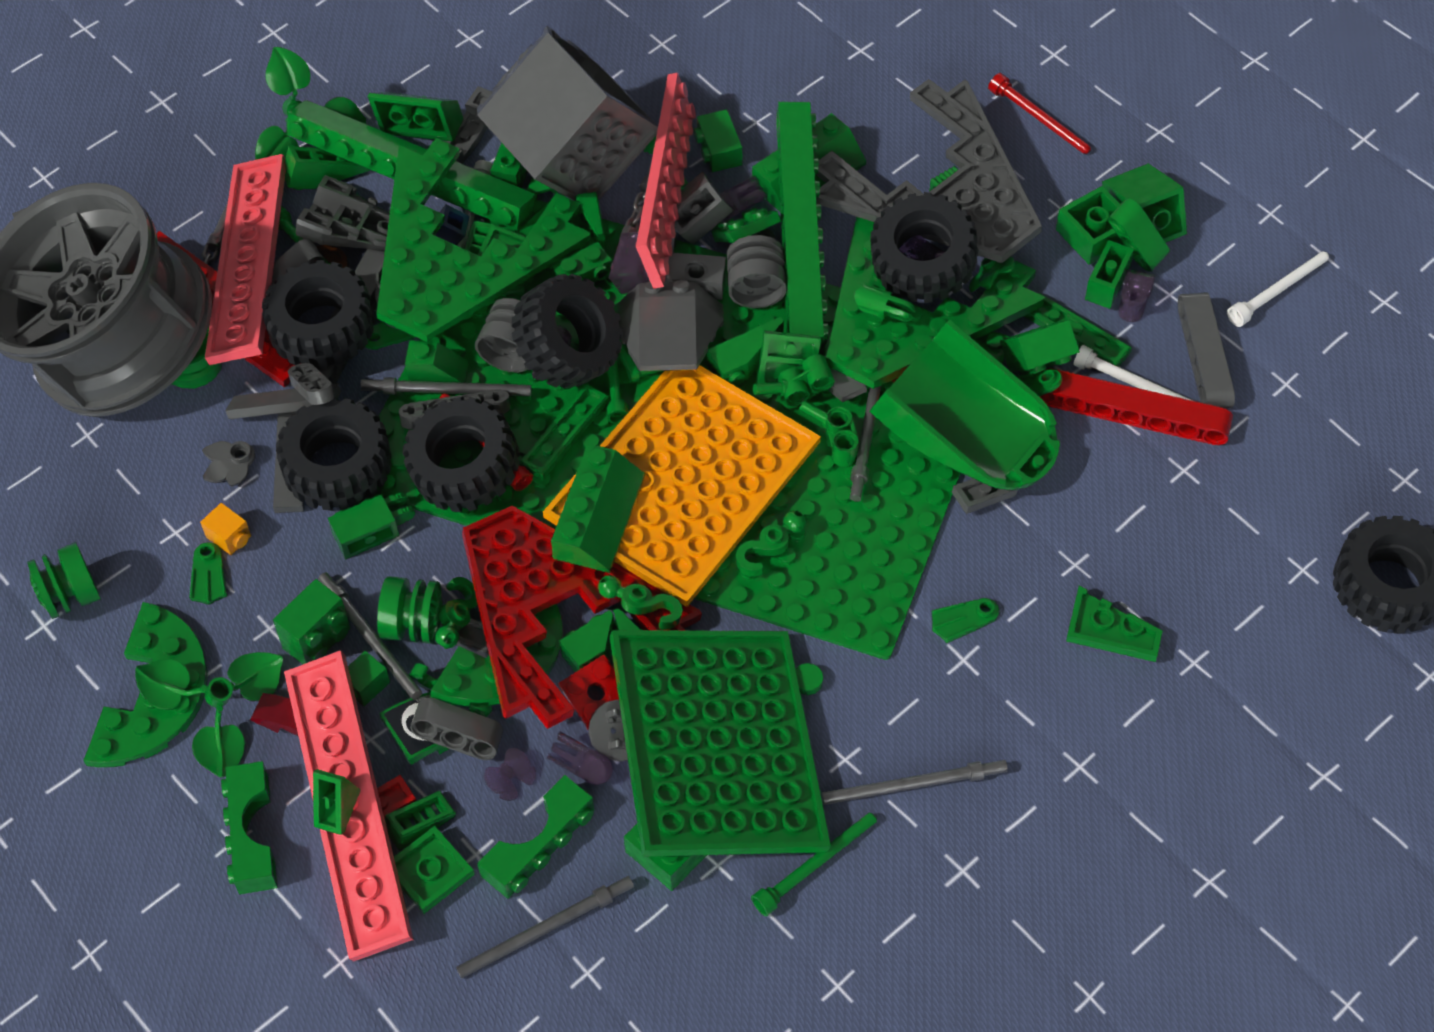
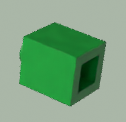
M366 651L348 666L355 698L364 707L390 683L387 668Z

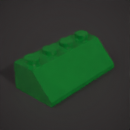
M831 113L816 123L815 129H812V135H817V151L813 152L814 158H818L819 161L829 152L833 151L856 171L866 165V159L850 128L834 114ZM776 150L752 167V188L781 213L778 150ZM815 175V181L820 182V187L826 184L823 180H821L818 176Z
M588 443L551 539L553 559L610 573L645 473L616 450Z

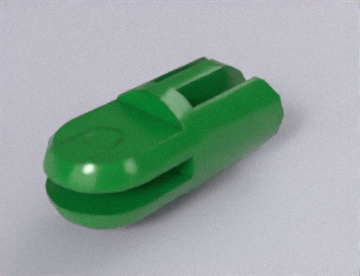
M862 285L855 291L854 298L859 310L882 319L890 317L902 322H909L913 318L909 313H915L916 311L912 303L894 297L892 292L874 286Z

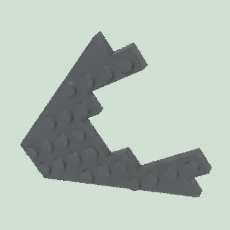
M928 79L910 92V100L960 138L959 141L946 150V158L960 169L929 193L936 197L939 194L948 196L949 202L956 200L960 203L962 210H967L971 215L972 222L975 223L978 256L1003 263L1042 232V225L968 81L963 80L949 92H946ZM833 151L819 160L818 174H815L826 183L820 187V196L816 197V204H821L822 206L875 222L876 218L881 217V211L886 206L892 207L893 201L898 198L904 200L908 198L909 194L916 193V196L924 195L907 180L886 195ZM929 234L917 235L919 237L949 246V244L940 237Z

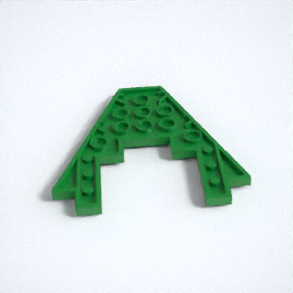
M435 138L423 156L400 146L398 148L377 306V319L428 342L586 244L590 240L591 232L571 224L580 210V203L555 193L519 248L493 238L480 257L435 236L445 222V215L424 206L459 157L460 148L438 138Z
M856 217L826 360L830 368L875 389L899 377L949 319L975 340L1041 308L1044 305L1045 297L1027 289L1028 285L1035 278L1036 270L1015 261V269L1007 273H1000L994 280L992 287L986 289L971 308L948 297L943 300L933 313L913 304L916 311L915 313H909L913 316L909 322H902L890 317L882 319L859 310L854 298L855 291L862 285L891 291L887 290L882 285L881 280L876 277L874 265H872L870 236L873 231L874 222Z

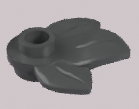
M219 441L202 449V452L212 462L206 469L203 479L212 483L227 480L231 487L240 484L248 475V466L255 460L253 447L244 441H237L232 444L226 441Z

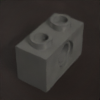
M672 253L667 282H675L677 280L696 282L715 299L723 300L726 257Z

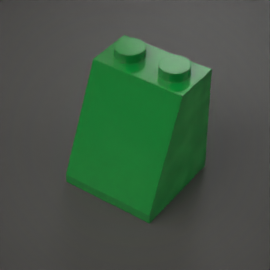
M1149 163L1102 181V186L1120 204L1126 198L1136 201L1143 208L1165 243L1187 234L1183 186Z

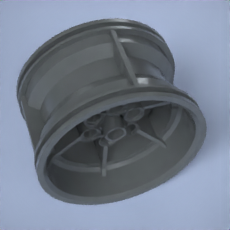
M83 183L62 188L28 206L0 232V353L12 360L32 364L36 380L41 388L64 409L72 413L91 417L109 416L131 410L151 400L170 386L195 357L206 336L212 314V293L207 277L186 252L169 243L157 241V233L152 218L140 203L125 190L104 183Z

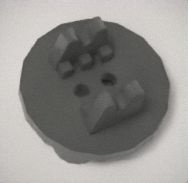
M619 700L606 702L594 711L589 721L588 734L591 745L601 757L611 761H626L628 757ZM612 728L616 731L614 734L611 733Z

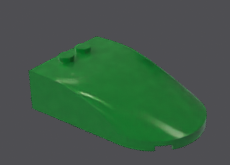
M950 319L869 411L893 433L923 454L957 472L998 489L1018 490L1035 484L1052 468L1059 453L1060 440H1057L1055 430L1057 423L1046 403Z

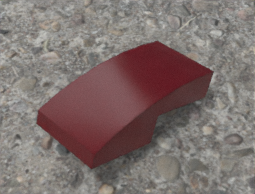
M263 693L250 721L276 733L281 728L298 736L290 698Z

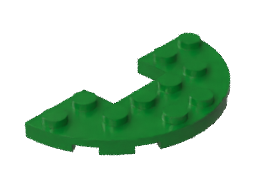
M143 602L124 651L126 659L145 663L161 659H172L182 663L189 672L190 682L185 690L196 689L202 685L207 686L208 674L205 656L191 628L174 613L157 605ZM141 693L138 696L133 711L104 706L83 760L85 765L90 767L124 766L128 761L143 756L147 759L168 747L167 743L180 732L184 733L199 712L205 693L192 696L182 695L180 704L172 710L155 708L144 699Z
M557 604L534 614L547 630L545 639L526 648L547 675L557 661L561 648L559 640L562 639L563 635L562 620ZM458 646L433 686L430 697L461 706H470V703L488 702L489 706L500 704L490 656L488 655L485 658Z

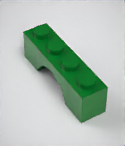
M260 761L225 767L226 779L221 780L223 797L228 798V807L223 808L225 825L230 826V836H225L227 854L232 855V865H227L229 883L235 884L239 895L277 889L276 862L270 846L256 843L248 837V827L252 817L259 809L271 803L269 775L264 762Z
M566 775L543 796L548 821L543 831L537 837L521 844L499 841L477 863L480 876L507 899L514 892L519 893L527 885L529 877L536 870H542L548 864L551 858L550 855L558 847L563 848L572 838V833L580 825H586L594 814L593 797Z

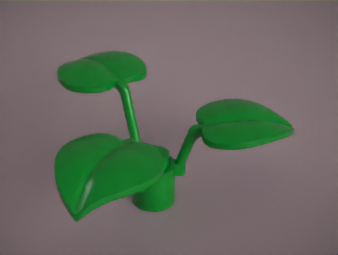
M273 47L266 67L265 79L268 87L276 94L288 95L293 92L282 106L283 113L287 116L285 119L286 132L284 133L280 127L275 125L263 130L256 143L255 160L283 154L286 157L288 146L299 147L297 141L287 135L288 112L302 103V101L296 98L298 94L297 89L307 87L310 83L311 75L307 63L300 56L282 47ZM334 97L324 105L325 108L366 124V118L358 106L348 98Z
M266 652L242 655L230 664L227 671L228 678L232 682L226 678L217 677L211 680L208 686L202 685L192 690H185L190 682L189 672L186 667L172 659H161L136 666L135 678L137 687L144 699L150 705L162 710L175 709L180 704L182 695L192 696L205 693L206 702L216 708L215 727L207 726L197 732L193 738L192 751L200 765L216 776L224 778L226 777L225 767L239 764L244 752L245 742L243 734L237 726L225 725L221 727L223 706L228 703L233 691L240 689L241 695L249 701H259L263 693L273 694L279 684L283 657Z

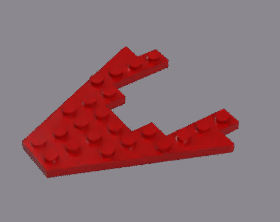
M512 505L463 527L462 537L503 717L507 719L530 707L544 726L549 729L572 717L574 708L526 649L545 639L547 630L534 614L577 593L595 614L618 602L621 604V598L608 599L599 593L598 583L604 576L608 575L617 577L621 582V586L625 588L631 584L644 585L649 588L652 597L665 593L615 562L610 573L553 559L551 539L555 529ZM682 604L683 611L680 622L676 627L669 630L685 631L684 628L701 620L702 612L690 604L688 607ZM660 608L651 613L630 615L642 630H661L659 628L660 618L671 614V612Z

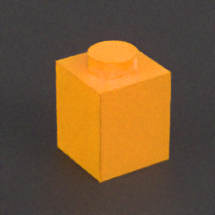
M222 503L200 522L206 538L218 545L229 555L244 547L251 537L246 520Z

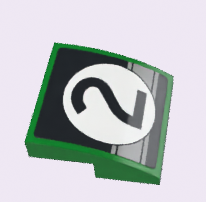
M431 692L424 693L415 700L410 698L379 713L382 722L411 765L436 750L439 755L449 750L447 747L417 737L410 729L419 701L423 698H432L430 697Z

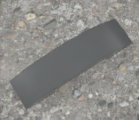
M479 86L476 88L465 104L466 113L463 115L464 119L454 141H445L460 148V155L456 162L462 164L470 156L488 129L486 124L478 117L477 107L481 103L484 104L493 93L490 90Z

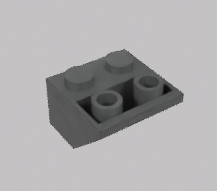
M703 171L680 190L682 200L681 203L677 204L679 217L675 221L674 227L684 239L694 245L734 211Z

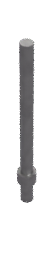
M384 377L383 380H361V391H383V394L395 395L396 392L471 394L501 389L507 391L509 396H531V385L397 381L396 378Z
M881 386L875 389L869 388L856 465L852 467L850 477L852 481L850 499L855 502L861 501L864 484L868 481L869 469L867 464L876 419L869 411L879 400Z
M327 572L322 573L318 580L342 598L347 617L409 696L413 700L419 698L422 695L420 688L351 603L347 591L343 586L337 585Z
M1006 760L984 764L981 761L971 762L967 764V767L822 792L823 804L827 805L970 779L971 782L983 780L984 776L1008 772Z
M627 876L608 887L603 885L593 890V895L457 966L456 969L461 979L598 906L601 908L613 902V898L634 888L630 877Z

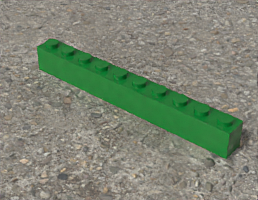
M304 100L288 112V136L391 179L395 178L398 148L400 146L422 156L427 151L425 148L308 100ZM455 161L432 193V196L517 231L533 217L536 194Z
M778 102L776 130L782 247L784 248L786 276L787 333L819 336L821 338L819 350H821L823 340H828V323H823V316L827 314V300L822 299L821 292L825 291L826 280L825 275H820V268L824 266V251H819V244H822L823 229L818 227L817 221L821 220V204H816V197L820 196V182L815 181V174H818L819 161L818 158H814L813 152L817 151V135H812V129L816 127V114L811 113L810 102Z

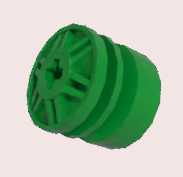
M76 542L57 549L60 563L56 565L52 563L46 554L42 555L46 569L41 571L35 559L27 561L30 573L29 579L40 605L47 610L52 619L59 617L55 604L60 601L65 612H71L69 598L75 596L82 607L101 599Z
M387 576L381 588L378 604L377 627L379 638L401 641L408 628L412 642H418L422 637L423 643L433 644L441 623L439 610L443 606L440 582L430 580L426 586L424 580L418 579L413 592H411L408 578Z

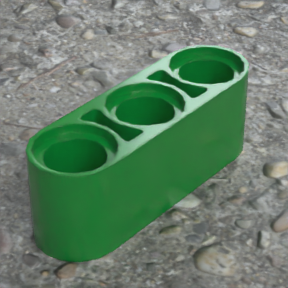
M1126 198L1108 217V222L1123 244L1134 249L1133 258L1144 270L1148 272L1153 271L1169 254V247L1143 208L1133 199Z

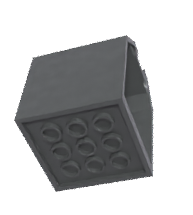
M548 26L544 28V33L534 45L531 44L519 56L509 71L502 76L501 80L493 88V93L484 104L481 103L477 107L478 117L535 180L576 201V195L596 192L599 201L653 140L658 130V125L604 68L570 40H564Z

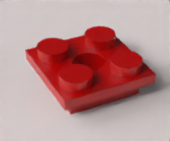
M605 655L600 656L558 683L587 730H589V721L594 711L606 702L619 700L615 670ZM593 685L599 686L603 691V698L601 700L591 699L587 693L588 687Z

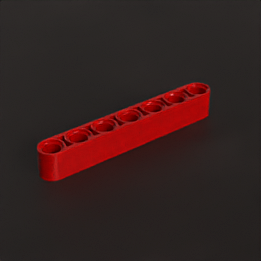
M1057 370L1063 378L1061 385L1056 390L1039 396L1048 407L1211 445L1227 443L1233 420V414L1222 407Z

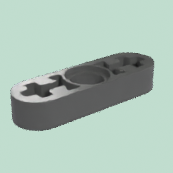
M298 364L288 370L291 385L310 404H325L334 399L335 395L331 382L312 364Z

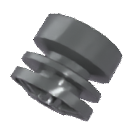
M762 235L740 238L730 245L727 250L729 296L733 302L748 308H765L782 300L786 294L784 248L775 239Z
M502 298L496 300L492 305L490 313L486 318V323L476 339L475 349L484 361L497 369L514 373L523 372L527 368L524 366L525 361L523 357H519L516 352L518 348L517 343L513 342L512 332L515 331V328L511 327L512 317L516 315L514 314V309L520 300Z

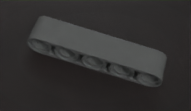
M1208 292L1180 294L1178 296V313L1200 402L1222 408H1233L1235 403L1234 387L1210 295Z

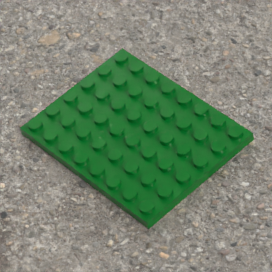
M612 630L610 643L642 857L828 852L831 844L788 631Z

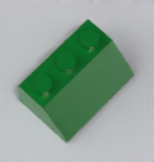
M388 92L369 93L368 95L380 130L388 134L454 141L464 119L458 100Z

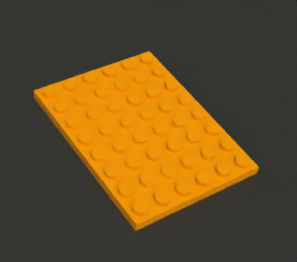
M700 365L696 370H665L600 445L601 447L616 450L645 473L614 562L665 594L675 597L681 604L688 607L818 446L821 436ZM576 474L543 511V518L556 526Z

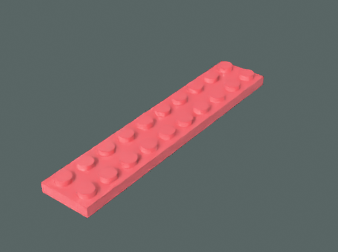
M678 73L668 74L636 242V249L653 289L664 287L666 275L669 274L668 260L672 256L671 243L672 238H675L676 235L674 225L679 217L677 204L681 203L682 200L680 190L681 186L684 185V169L687 168L686 155L690 151L689 138L690 135H693L692 120L696 118L695 107L693 103H689L687 98V86L685 82H681Z
M283 154L233 165L205 359L209 365L263 354L266 326L262 315V302L266 297L267 289L272 283L286 173L285 157Z
M337 651L287 670L284 674L312 798L313 771L316 769L343 776L361 790L346 830L342 835L320 829L350 960L357 961L414 939L346 657L342 651Z

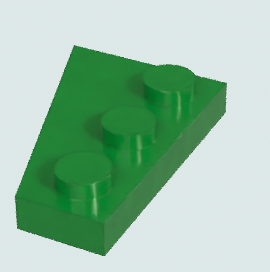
M1080 585L1078 586L1066 642L1156 662L1162 630L1131 613L1125 614L1112 607L1111 602L1104 598L1099 600L1088 594L1087 589Z

